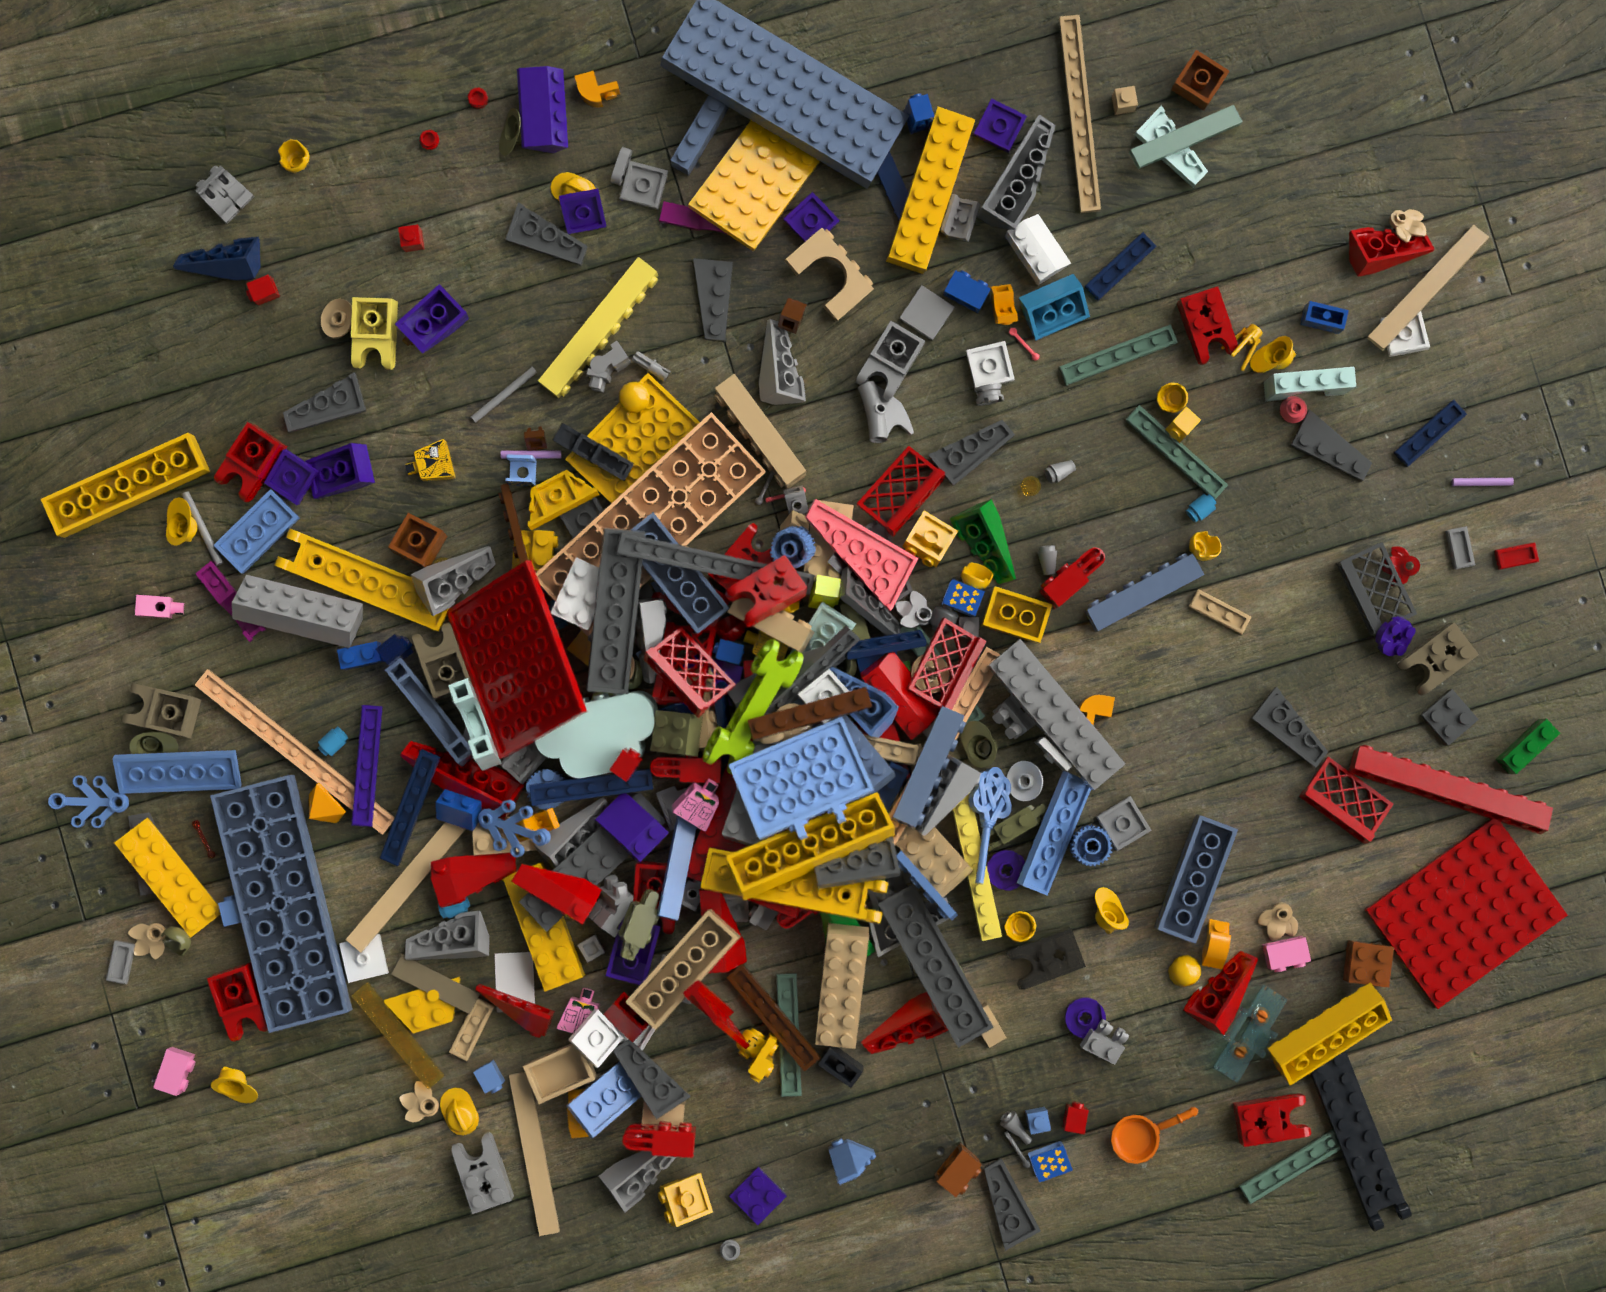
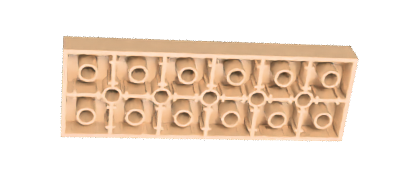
M711 412L536 572L539 583L556 602L576 557L597 567L600 566L604 527L631 530L652 512H654L679 545L687 546L758 481L766 471ZM643 566L640 588L652 578ZM592 622V624H591L589 630H586V629H584V628H581V630H582L587 636H589V635L592 633V630H593V622Z

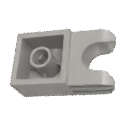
M890 321L858 374L856 383L862 385L874 375L882 376L887 382L883 399L887 402L891 401L922 350L925 340ZM896 347H899L900 353H894L892 348L896 349Z
M491 1132L485 1133L481 1139L483 1153L479 1157L470 1156L461 1143L453 1144L451 1149L472 1214L509 1202L514 1197L502 1158ZM484 1182L490 1184L491 1187L489 1189L484 1188Z

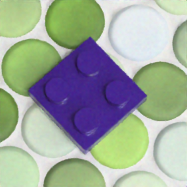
M991 98L973 136L1009 153L1027 116Z
M598 188L559 196L568 234L607 227Z
M813 192L784 218L785 223L804 242L819 229L823 228L824 230L828 229L831 231L840 222Z
M284 449L264 483L295 505H299L319 471L289 450Z
M758 1166L729 1197L759 1225L787 1195Z

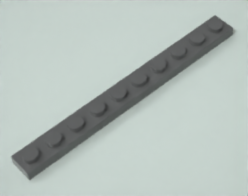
M623 532L619 534L615 551L623 555L739 580L768 565ZM796 571L807 586L806 594L810 595L815 575Z

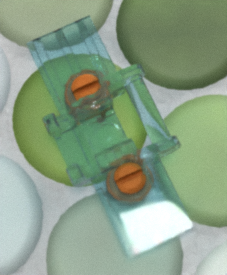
M1262 985L1249 1009L1246 1010L1241 1007V1013L1228 1034L1224 1035L1223 1038L1228 1043L1213 1068L1238 1083L1255 1053L1265 1058L1267 1053L1264 1049L1270 1039L1274 1038L1276 1040L1279 1034L1270 1028L1288 999ZM1250 1016V1023L1243 1032L1239 1041H1235L1234 1038L1238 1034L1247 1017Z

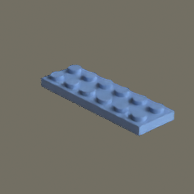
M236 750L114 755L113 757L119 794L228 790L241 788L242 786Z
M1066 771L1062 772L1017 881L1018 884L1048 895L1091 791L1082 778Z

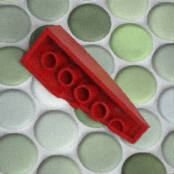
M413 741L408 743L400 755L413 767L422 749L439 756L440 760L432 782L443 790L447 789L480 800L482 810H495L506 800H513L516 804L526 782L524 784L519 783L510 773L496 766L482 771L479 765L473 762V759L461 767L448 751L446 753L438 752L434 747ZM511 812L504 813L498 818L506 820Z

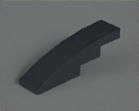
M564 423L560 424L552 438V441L625 481L634 463Z

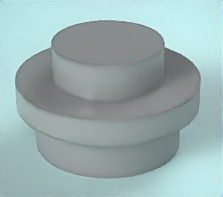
M726 1240L721 1244L720 1254L725 1260H735L740 1254V1246L735 1240Z

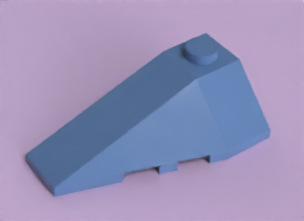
M832 666L830 668L831 672L849 691L867 687L872 708L851 713L850 716L871 737L879 738L893 723L899 706L885 692Z
M837 1139L831 1142L832 1146L829 1147V1153L839 1185L859 1177L865 1170L864 1166L871 1163L870 1160L876 1157L874 1149L849 1139Z

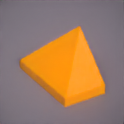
M320 783L316 784L309 793V819L337 823L346 813L344 808Z

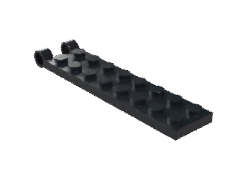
M1345 1050L1311 1072L1310 1075L1331 1128L1334 1131L1338 1146H1340V1151L1367 1216L1368 1223L1371 1229L1376 1232L1384 1228V1223L1377 1212L1378 1210L1394 1204L1396 1213L1401 1220L1412 1217V1213L1405 1202ZM1377 1184L1381 1185L1380 1191L1375 1190Z

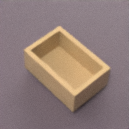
M572 1043L534 1059L523 1066L538 1104L597 1078L593 1065Z

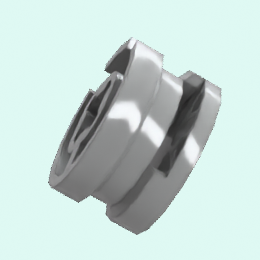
M988 384L974 388V392L977 395L976 404L989 405L1004 401V396L1000 390L1002 384Z

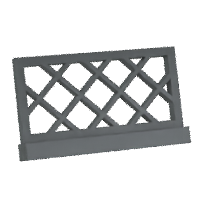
M1383 542L1336 563L1370 635L1377 634L1382 625L1379 619L1381 611L1392 614L1391 618L1399 616L1408 619L1417 615ZM1377 548L1380 549L1383 555L1380 562L1370 559L1372 551ZM1356 558L1366 560L1362 571L1354 568L1352 560ZM1368 562L1379 565L1376 576L1365 572ZM1382 566L1390 569L1391 576L1389 580L1379 577ZM1364 575L1374 578L1371 589L1363 586L1362 579ZM1377 580L1388 583L1384 594L1374 590ZM1391 585L1399 588L1398 599L1387 595ZM1373 593L1383 596L1380 607L1372 605L1370 599ZM1386 598L1397 601L1393 612L1383 609ZM1399 603L1406 604L1410 613L1404 616L1397 614Z

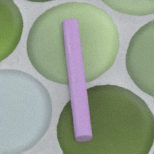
M501 451V459H507V454L532 455L535 459H561L562 457L561 451Z
M1452 478V486H1513L1514 484L1513 478Z

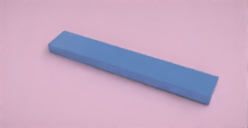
M678 815L657 913L659 917L675 921L679 919L697 827Z

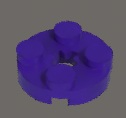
M1396 616L1391 618L1393 620L1389 623L1385 622L1381 625L1375 638L1378 643V650L1387 656L1403 655L1416 632V629L1409 621L1403 617Z
M1001 850L993 854L987 862L988 875L992 885L1007 891L1018 888L1020 884L1017 881L1025 864L1023 857L1011 850ZM1005 864L1007 867H1012L1009 876L1001 873Z
M1080 997L1068 1004L1065 1012L1067 1028L1080 1038H1085L1090 1028L1096 1030L1102 1019L1106 1020L1103 1007L1096 1000L1089 997ZM1086 1012L1087 1015L1091 1016V1018L1087 1020L1088 1023H1084L1083 1020H1080V1016H1082V1013Z

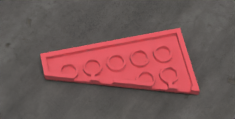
M816 499L813 500L804 518L888 611H892L919 558Z

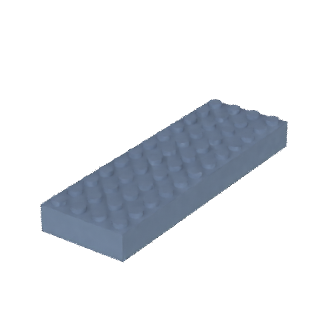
M696 0L664 53L660 64L664 69L868 189L909 117L906 113L717 0Z
M288 775L211 795L268 1032L271 1033L353 1010L295 775Z

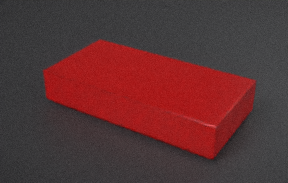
M1535 542L1494 550L1498 570L1539 562Z

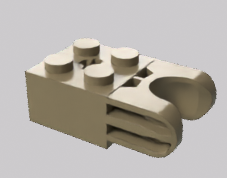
M449 622L441 627L443 641L437 647L427 646L423 637L419 634L412 636L433 699L436 702L452 696L448 685L467 678L472 684ZM447 670L452 673L448 679L443 677L445 675L444 672Z
M1454 622L1445 625L1398 661L1397 666L1403 670L1416 664L1424 670V679L1416 687V691L1419 695H1425L1479 654ZM1446 648H1449L1450 654L1446 655Z
M131 684L130 691L142 697L144 706L137 714L125 713L122 717L123 723L191 739L201 699L139 684Z

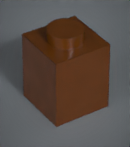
M788 298L777 327L796 334L807 305Z

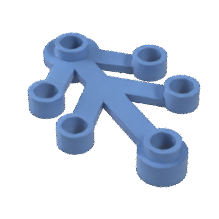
M78 775L74 777L73 785L79 787L88 798L65 797L62 793H54L48 799V804L53 809H62L65 805L87 806L78 816L72 818L71 824L75 828L83 827L85 820L100 806L108 807L99 816L92 818L91 824L94 828H102L105 825V821L114 812H123L129 806L128 797L125 794H119V792L115 793L107 784V779L104 776H96L93 779V785L96 788H100L108 798H100L87 784L86 777ZM78 778H81L83 780V783L81 785H78L77 783ZM99 778L103 780L101 786L97 784ZM58 797L62 799V803L60 805L56 803V799ZM118 799L122 800L121 806H118L116 804V801ZM77 818H80L81 820L80 825H77L75 823V820ZM97 818L101 820V824L99 826H97L95 823Z
M513 800L504 801L495 810H482L478 816L479 823L483 828L489 829L494 839L493 847L496 851H502L507 847V841L501 837L497 827L503 829L512 846L510 852L513 857H520L525 852L524 847L519 843L514 833L532 839L538 846L549 843L551 839L547 829L542 828L534 831L516 824L533 815V810L530 806L521 807L518 813L506 820L498 817L515 810L516 805ZM525 809H526L527 812H528V815H527V816H526L525 813H524V810H525ZM499 841L501 842L502 847H499V845H498V842H499Z

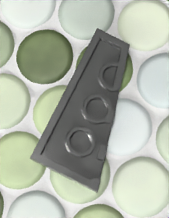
M353 372L347 378L339 380L332 384L333 386L318 392L312 398L304 400L283 412L288 432L299 431L366 412L356 373Z
M1310 409L1307 411L1290 446L1361 482L1364 481L1372 462Z
M893 836L886 838L881 843H873L861 851H853L846 857H839L816 866L815 874L818 889L900 876Z
M627 1040L613 1050L656 1120L691 1097L634 1042L632 1043L630 1040Z

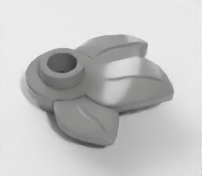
M912 591L909 601L895 603L897 613L903 617L900 621L902 626L915 628L918 625L925 626L929 624L932 611L927 607V601L920 593ZM919 614L925 615V619H922Z

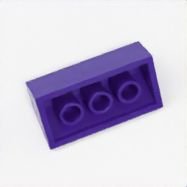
M550 66L518 68L517 80L522 148L556 153L568 148L563 69Z

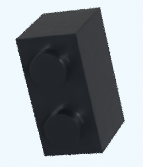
M833 1046L826 1048L818 1062L819 1066L850 1088L853 1087L861 1076L864 1065L843 1050Z

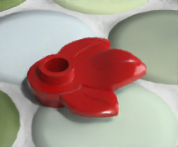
M1399 546L1391 547L1392 557L1390 559L1402 584H1405L1410 576L1418 573L1420 562L1416 557L1410 556L1405 548ZM1412 562L1414 564L1413 569L1408 570L1406 564ZM1382 566L1381 570L1391 575L1390 569Z

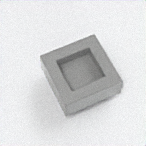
M959 617L958 626L979 637V617Z
M596 934L578 944L587 963L606 952Z

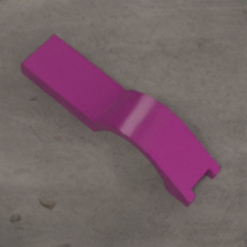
M663 202L659 219L661 223L697 231L711 230L727 234L688 206Z
M210 561L195 574L216 601L232 616V601L237 591L214 562ZM235 620L242 629V634L249 642L253 640L252 637L259 631L263 632L265 630L263 626Z

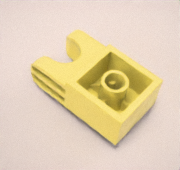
M352 297L351 364L354 368L365 366L368 353L375 349L379 351L381 364L385 369L392 370L395 367L397 326L395 323L397 322L398 301L389 298ZM376 315L377 321L373 323L372 318H375Z

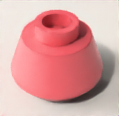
M1291 396L1281 403L1280 414L1285 421L1298 423L1305 418L1307 405L1300 397Z

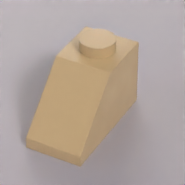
M984 1003L982 1007L994 1027L982 1034L990 1048L1007 1037L987 1003Z

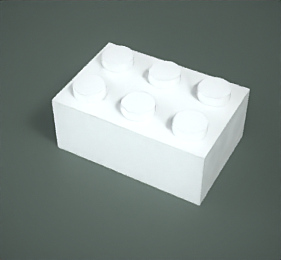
M576 557L551 614L589 630L594 620L599 567Z

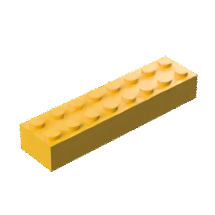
M937 107L934 113L935 117L929 128L886 262L924 274L927 269L975 122L973 118L941 107Z
M186 433L42 498L41 501L56 535L66 538L210 473V469L195 436Z
M878 792L845 805L847 809L842 810L846 821L838 824L834 812L808 821L807 824L803 825L808 838L801 841L797 831L791 832L789 829L726 856L727 865L743 900L815 870L816 866L839 857H846L853 851L866 849L869 845L876 842L880 843L888 837H894V825Z

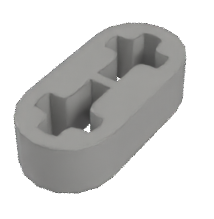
M624 147L621 148L611 176V183L621 186L629 161L631 160L632 150Z

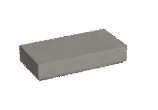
M1467 526L1445 531L1454 570L1475 566Z
M119 940L114 941L106 981L128 984L135 944Z

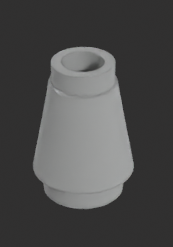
M1069 460L1048 465L1044 472L1049 483L1057 484L1075 471L1076 467L1074 462Z
M1055 545L1040 546L1037 553L1043 575L1055 574L1057 559Z

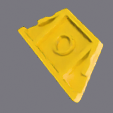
M565 470L531 488V502L529 504L531 514L528 527L532 531L600 494L596 488H592L585 481Z
M460 976L451 980L460 983ZM417 989L384 1000L385 1004L412 1033L452 1022L454 1019L455 1007L439 999L437 990H430L427 993Z

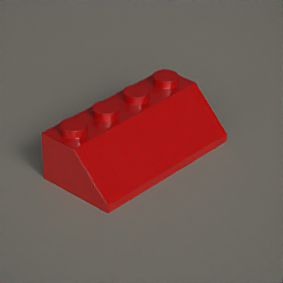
M895 652L884 654L860 673L865 683L885 692L899 706L894 719L911 740L927 729L939 714L940 710L937 706L906 689L912 679L911 672Z

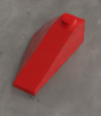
M1366 227L1349 232V261L1358 277L1380 272L1435 250L1427 234L1423 237L1411 235L1409 242L1406 243L1399 239L1396 233L1390 229L1375 231L1374 228Z
M511 852L455 856L431 862V881L441 908L459 904L465 901V897L470 894L481 892L482 888L486 885L497 883L516 872V857H513Z
M521 864L511 880L512 883L580 925L588 917L602 891L601 888L584 878Z
M699 889L701 917L709 909H712L741 936L723 894ZM743 936L739 938L708 974L728 972L747 962Z
M1242 951L1237 953L1223 966V970L1216 977L1212 976L1206 986L1193 993L1183 1011L1206 1028L1224 1036L1235 1019L1258 958Z
M482 984L476 986L475 990L525 1030L530 1031V1035L541 1038V1035L545 1036L555 1013L554 1010Z
M925 992L910 999L861 1042L871 1054L893 1049L899 1043L907 1042L912 1044L914 1039L926 1037L927 1040L948 1031V1028L929 994Z

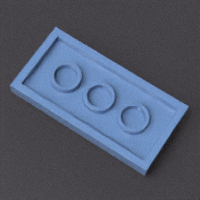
M270 489L213 546L241 574H244L300 517Z
M902 851L899 852L897 859L901 870L904 873L910 872L912 876L909 879L918 889L921 886L924 888L925 892L923 895L931 904L936 902L939 905L937 911L945 920L948 917L951 920L957 917V913Z
M619 1061L566 1105V1107L588 1136L594 1138L636 1102L641 1095Z

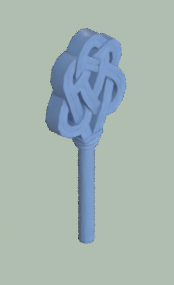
M998 767L988 768L980 772L979 783L972 790L968 799L969 806L973 812L979 813L980 824L983 828L975 881L976 884L980 885L984 883L990 831L997 819H1004L1011 813V801L1009 798L1011 783L1008 778L1004 777L1002 770Z

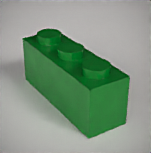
M1547 718L1538 719L1495 760L1508 774H1518L1561 733Z

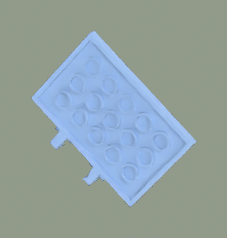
M839 717L729 764L759 840L790 828L791 832L797 831L801 841L808 838L803 826L808 823L807 820L825 812L829 814L834 812L838 824L846 821L842 810L847 809L846 803L874 792L843 717Z

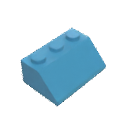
M1074 274L1019 297L1022 312L1035 340L1090 317L1083 287Z

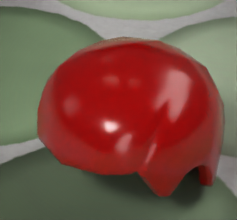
M734 615L720 620L715 626L717 636L730 642L739 639L745 632L746 627L744 621Z

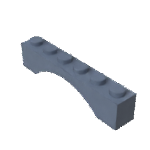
M399 658L386 668L387 674L426 721L457 764L462 767L473 759L469 743L406 662Z

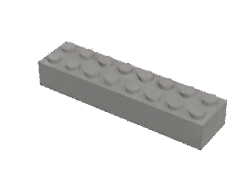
M1021 639L1017 640L987 666L1056 749L1072 764V768L1091 790L1097 789L1125 765L1124 761Z

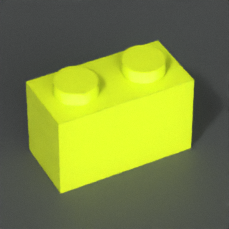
M817 575L812 585L808 607L818 609L822 602L832 608L838 605L841 579Z

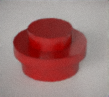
M426 130L420 135L419 142L424 149L433 150L439 145L440 139L435 131Z

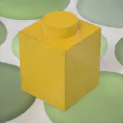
M1185 407L1165 430L1173 439L1180 443L1201 419L1188 407Z

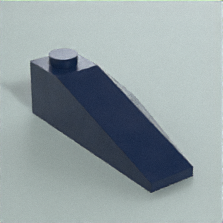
M259 237L239 238L234 240V244L223 247L221 243L209 251L199 249L181 254L173 267L181 271L231 280L249 281L255 279L261 268Z

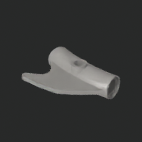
M874 381L866 382L858 387L867 416L870 442H886L888 434L894 426H900L909 435L914 433L902 403L895 397L889 402L884 400L883 394L885 390L877 386Z

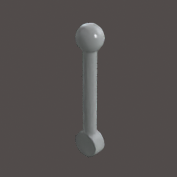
M773 470L770 471V475L759 497L755 499L757 505L763 503L762 498L775 475Z
M1004 1132L1023 1161V1167L1029 1168L1031 1165L1030 1161L1025 1159L1009 1132Z

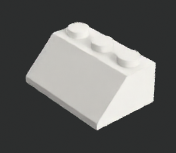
M1038 214L1020 222L1015 230H1008L1006 232L1005 238L1037 285H1040L1071 264Z

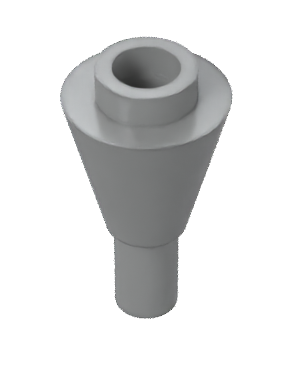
M1007 1111L1002 1115L1000 1125L1016 1136H1019L1028 1145L1032 1139L1024 1131L1016 1112Z

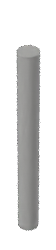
M532 366L474 413L471 418L475 423L533 377L537 371Z
M189 491L182 493L183 499L190 506L191 516L197 522V528L215 565H221L223 560L218 550L213 546L214 542Z

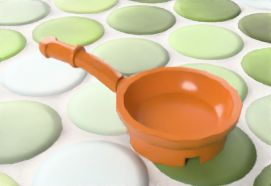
M1191 1107L1189 1110L1176 1114V1116L1157 1125L1144 1116H1126L1117 1122L1112 1131L1111 1143L1113 1150L1119 1158L1127 1163L1139 1164L1146 1162L1155 1155L1159 1148V1131L1178 1123H1183V1121L1193 1116L1195 1117L1198 1114V1109Z

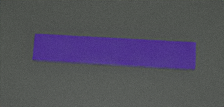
M362 705L352 826L373 827L382 706Z

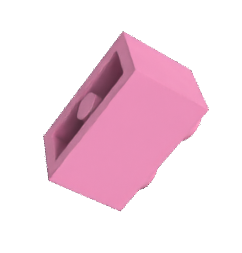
M1298 936L1262 944L1267 968L1274 970V972L1285 971L1286 967L1292 965L1294 968L1304 967L1306 962H1311L1306 937Z
M175 1047L166 1049L153 1088L175 1096L185 1092L189 1080L186 1079L189 1072L191 1073L195 1066V1061L193 1060L195 1054Z

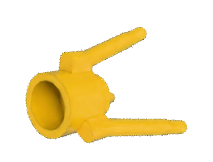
M1250 324L1247 329L1243 328L1235 336L1236 340L1242 337L1243 341L1232 352V357L1245 344H1253L1243 362L1241 371L1245 370L1257 345L1261 342L1259 338L1263 332L1254 324Z

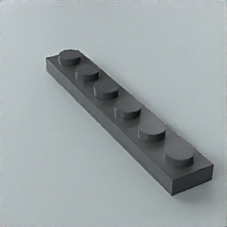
M846 625L800 668L797 677L789 688L786 689L782 686L779 688L764 715L776 712L783 705L794 703L799 698L798 694L830 669L860 638Z

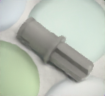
M638 351L632 358L635 363L647 370L646 373H651L663 382H665L671 372L658 364L655 359L653 361Z

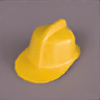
M570 172L560 173L553 179L551 184V192L558 201H560V195L596 189L589 180Z
M1280 336L1257 350L1250 361L1253 371L1264 373L1273 368L1281 370L1288 367L1296 356L1295 351L1292 349V340L1287 336Z
M180 497L173 499L168 506L166 528L168 542L171 545L178 546L184 542H191L197 532V522L191 516L190 506L185 499Z
M1102 887L1097 889L1095 892V901L1098 907L1095 914L1097 924L1107 934H1111L1117 929H1126L1129 925V920L1117 895L1108 888Z
M223 1067L219 1077L211 1083V1088L214 1091L241 1103H253L258 1098L256 1090L247 1085L245 1074L237 1069Z
M462 1088L447 1090L440 1101L441 1112L447 1126L457 1135L472 1133L478 1126L479 1116L470 1095Z

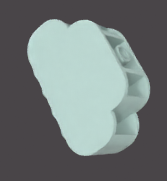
M638 690L628 692V694L613 693L612 696H609L608 693L593 696L594 700L584 697L586 713L536 740L535 744L544 756L553 759L559 758L563 770L574 778H586L610 773V768L623 749L627 748L629 750V748H633L640 753V758L644 755V739L653 734L655 710H658L657 703L650 694Z

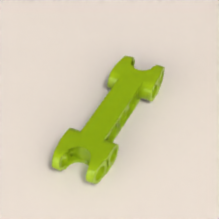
M770 639L764 644L751 666V671L756 674L754 680L726 729L717 727L713 731L703 753L704 762L713 764L721 755L730 754L727 772L732 774L729 764L753 754L755 744L750 741L752 735L748 720L764 716L780 686L787 689L793 684L803 662L802 653L793 651L785 660L777 661L779 642Z

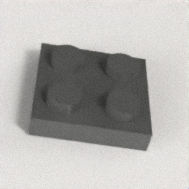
M1453 689L1448 690L1420 715L1446 746H1449L1479 720Z

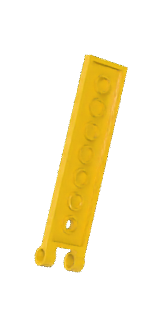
M289 528L286 538L301 543L294 562L278 556L274 564L275 566L440 632L448 609L435 616L431 615L417 594L412 577ZM316 557H319L321 559V562L318 565L314 564V559Z
M709 848L701 889L742 897L726 860V856L734 852ZM814 870L751 897V899L880 924L882 913L864 908L868 890L886 893L888 882L873 880L818 889ZM844 892H848L850 894V897L848 899L842 898V894Z

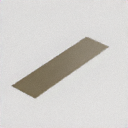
M401 955L391 974L427 993L430 990H437L439 999L470 1014L480 995L414 960H406L404 955Z

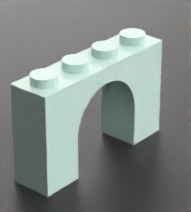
M1354 367L1276 373L1264 381L1265 401L1285 400L1295 394L1324 391L1325 396L1345 395L1356 387Z
M468 678L448 685L453 701L459 709L471 739L468 743L476 763L482 771L502 764L476 692Z

